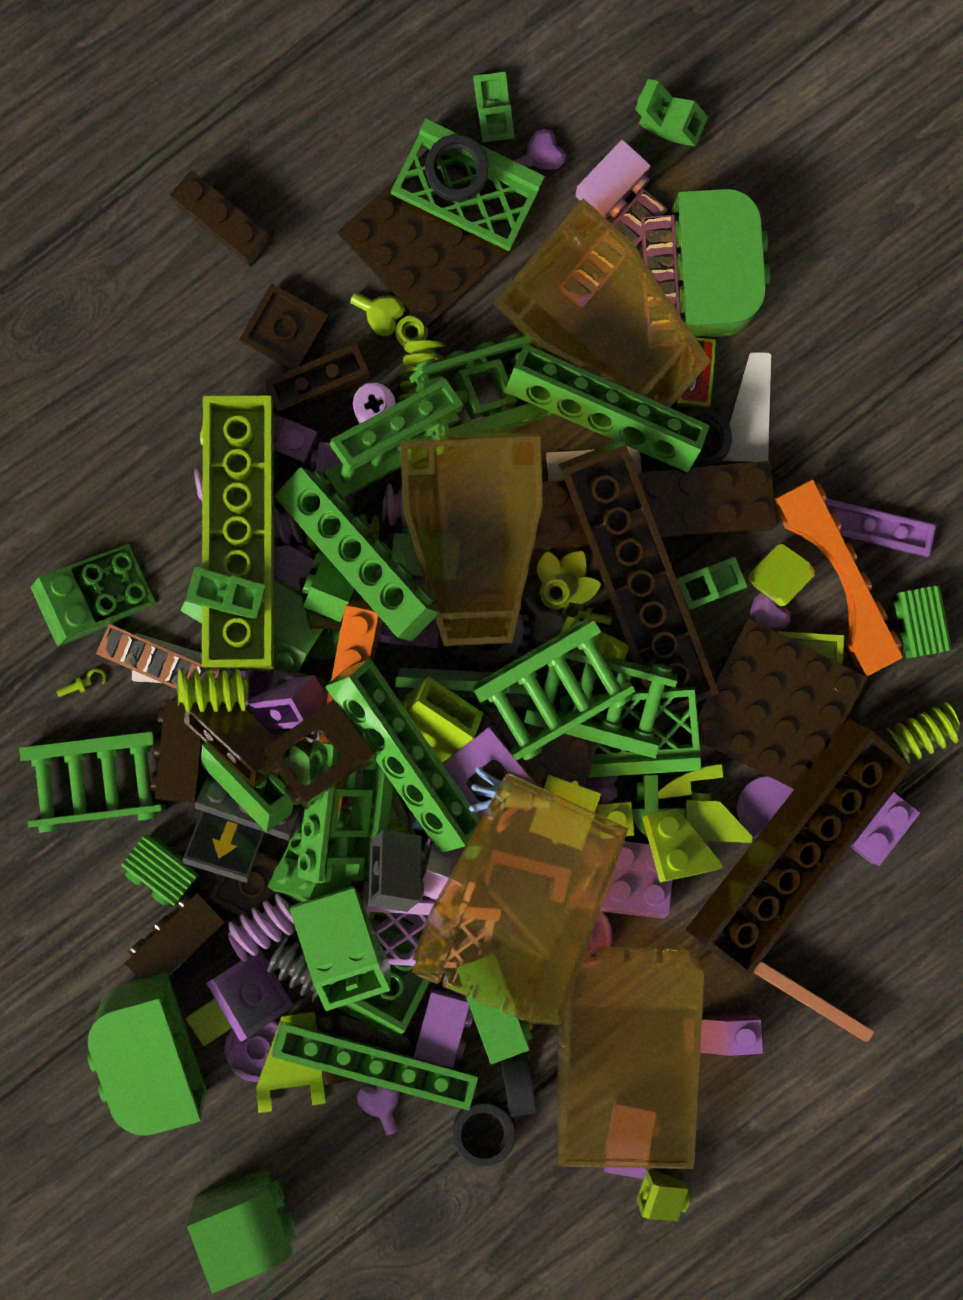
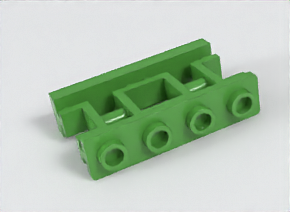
M515 333L503 339V343L494 345L493 341L485 342L475 347L473 352L465 353L464 350H458L447 355L446 360L436 362L435 358H432L417 365V370L409 377L411 384H417V393L442 380V375L461 370L453 377L458 391H455V393L464 403L470 420L483 416L481 419L449 428L460 420L458 414H455L431 427L432 432L435 431L437 434L433 441L438 452L532 423L554 414L531 403L507 410V408H510L517 402L515 396L504 392L511 375L506 374L501 359L498 358L517 353L510 360L514 369L524 344L533 347L532 343L536 340L534 334L522 337L521 333ZM490 373L501 400L480 406L470 379Z
M313 741L309 757L308 784L340 762L341 757L330 742ZM375 758L374 762L363 770L361 787H355L356 770L342 780L341 786H333L312 801L309 809H305L304 821L302 823L300 856L298 858L299 878L314 883L330 882L332 865H346L345 878L355 881H369L370 841L382 830H389L394 787ZM340 796H354L351 827H337ZM329 837H335L334 854H327ZM349 837H356L354 854H347Z

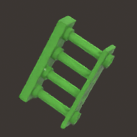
M445 378L332 438L330 446L341 462L325 470L323 475L330 481V485L335 492L347 498L434 450L436 446L433 440L437 437L435 431L432 432L431 427L462 411L464 404Z
M592 616L473 684L474 692L479 701L483 702L488 699L489 702L495 703L517 740L518 744L511 748L515 761L522 757L524 760L533 758L542 751L541 746L610 706L618 708L631 699L630 695L636 692L629 680L619 685L595 643L597 641L595 636L601 633ZM576 647L579 650H584L608 691L589 702L565 661L567 658L565 653ZM546 664L555 669L578 708L561 719L535 678L537 676L536 670ZM517 681L519 685L523 684L548 725V727L532 736L528 734L505 695L507 693L506 688Z
M576 647L565 654L568 659L586 663L580 686L590 701L597 673L584 650H579ZM603 655L610 669L618 672L617 681L619 685L627 680L630 681L632 676L651 681L639 728H635L634 731L621 728L622 724L619 723L624 706L622 705L618 708L610 706L606 719H602V722L588 719L564 734L656 759L660 738L654 737L655 733L652 732L664 686L676 687L677 674L672 673L673 669L665 665L653 664L651 668ZM549 667L543 691L561 719L578 708L574 705V709L569 710V713L556 710L554 701L560 678L555 669ZM530 703L524 723L542 728L548 727L536 705Z
M158 732L136 733L19 748L20 761L31 760L32 767L35 766L41 819L27 821L28 828L38 827L39 833L58 831L59 824L136 814L138 815V821L158 818V812L167 810L166 803L153 805L147 754L151 752L150 746L155 745ZM130 748V754H134L140 807L120 809L114 757L118 756L117 750ZM97 752V758H101L107 811L87 813L82 761L85 760L84 754ZM64 756L65 763L68 762L74 815L54 817L49 765L52 764L51 758Z

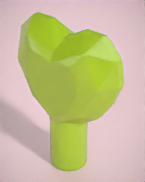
M355 292L350 301L351 304L367 312V320L376 334L383 337L393 334L396 329V320L402 317L406 310L405 305L397 296H380L371 300Z

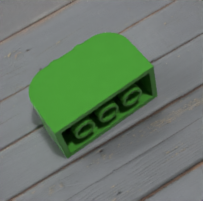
M736 190L678 192L671 212L674 215L682 339L683 336L707 338L737 334L748 326L759 310L765 297V284L770 283L769 264H764L763 251L768 249L767 231H762L759 210L747 195Z
M164 972L112 988L106 993L99 1005L88 1036L89 1051L87 1054L90 1069L92 1072H97L100 1080L98 1083L100 1098L103 1102L107 1101L112 1117L124 1130L132 1134L145 1136L200 1122L207 1089L168 973Z
M269 1171L253 1173L194 1197L187 1228L212 1294L274 1268L288 1259L293 1253V1240L297 1239L295 1233L297 1228L291 1212L284 1213L283 1207L285 1204L283 1199H285L281 1184L278 1179L272 1181Z

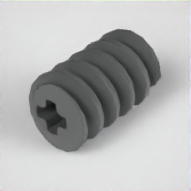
M287 935L270 959L267 972L272 973L280 968L278 980L282 981L291 976L289 987L293 989L301 983L300 995L305 996L310 991H313L311 1003L315 1004L320 998L313 985L304 953H298L300 942L297 940L288 946L289 935Z

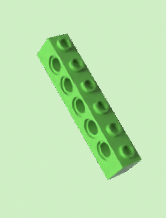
M524 344L504 391L615 441L622 439L626 446L687 473L700 453L710 427L706 423L527 344Z
M300 467L274 497L398 638L413 641L440 613L432 604L435 600L434 597L422 586L417 587L411 581L413 577L411 571L402 563H395L389 556L392 553L391 549L378 538L375 540L370 535L371 527L358 515L353 516L348 510L351 506L350 503L337 492L334 494L328 488L330 481L320 471L315 470L311 472ZM320 499L319 508L315 511V503ZM338 522H340V530L337 534H335V526ZM361 544V553L355 558V550ZM382 568V576L376 582V572ZM403 591V601L397 606V596Z
M369 658L344 669L325 688L373 751L375 760L440 853L467 846L485 825L475 811H470V803L375 664Z
M282 1020L280 1021L271 1052L273 1058L465 1110L470 1109L478 1080L475 1074L468 1071L419 1060L413 1056Z

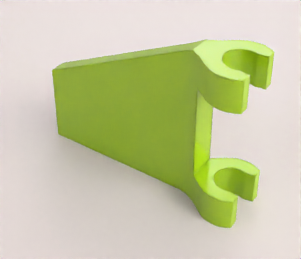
M315 1011L281 1016L280 1021L317 1030ZM278 1025L256 1086L258 1112L272 1111L270 1090L310 1085L312 1105L326 1104L321 1070L273 1058L271 1052L278 1032Z

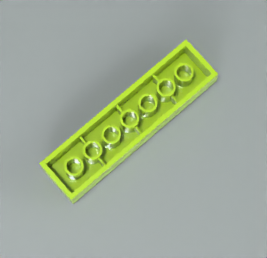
M203 396L202 569L229 577L233 575L265 585L256 619L202 606V667L205 670H274V403L272 396Z

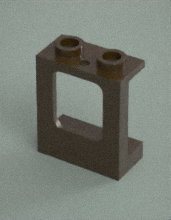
M333 699L266 746L265 754L267 759L264 760V763L275 778L280 775L288 786L284 790L290 800L295 805L301 803L307 810L310 808L312 801L360 767L364 770L374 762L375 754ZM319 730L338 752L341 760L337 765L310 784L302 785L283 761L282 754L313 731Z

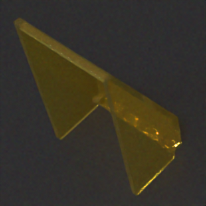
M510 773L506 774L429 913L413 956V960L416 963L412 973L436 984L441 981L443 973H446L442 986L468 997L473 987L476 986L472 998L478 1002L499 1009L505 998L502 1008L504 1013L523 1021L527 1019L528 1022L533 1024L560 1025L629 828Z
M569 946L568 948L561 949L557 994L558 1167L694 1169L704 969L694 951L686 950V948H662V958L657 959V948L629 947V958H624L623 947L596 946L595 958L590 957V946Z

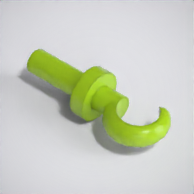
M568 604L562 609V614L566 616V618V610L571 606V604ZM587 608L586 611L579 610L577 615L573 617L579 620L580 618L586 619L592 616L595 622L608 625L612 624L613 619L610 616L593 613L592 608Z
M95 668L90 670L83 680L80 679V676L76 677L75 683L56 690L58 697L80 690V693L86 692L84 688L92 685L90 676L94 672L102 674V684H105L107 680L105 672Z

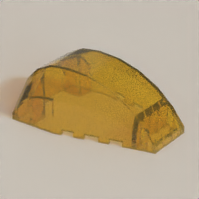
M584 198L555 228L493 301V304L540 350L669 408L711 362L689 327L685 325L677 313L671 300L665 295L652 271L648 269L640 257V253L635 245ZM590 294L588 297L593 296L584 307H581L576 302V299L583 295Z
M496 432L432 435L400 441L403 512L428 592L435 599L432 604L440 612L435 618L443 645L512 643L523 589L529 570L530 557L535 543L538 521L543 506L541 436Z

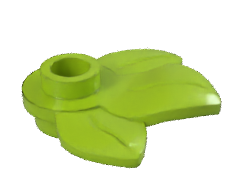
M547 551L541 557L537 566V574L542 582L540 599L550 609H562L569 602L583 604L595 596L601 585L595 579L584 577L586 574V557L583 551L569 553L560 561L556 556ZM553 587L560 588L562 591L561 598L553 599L550 596V590Z

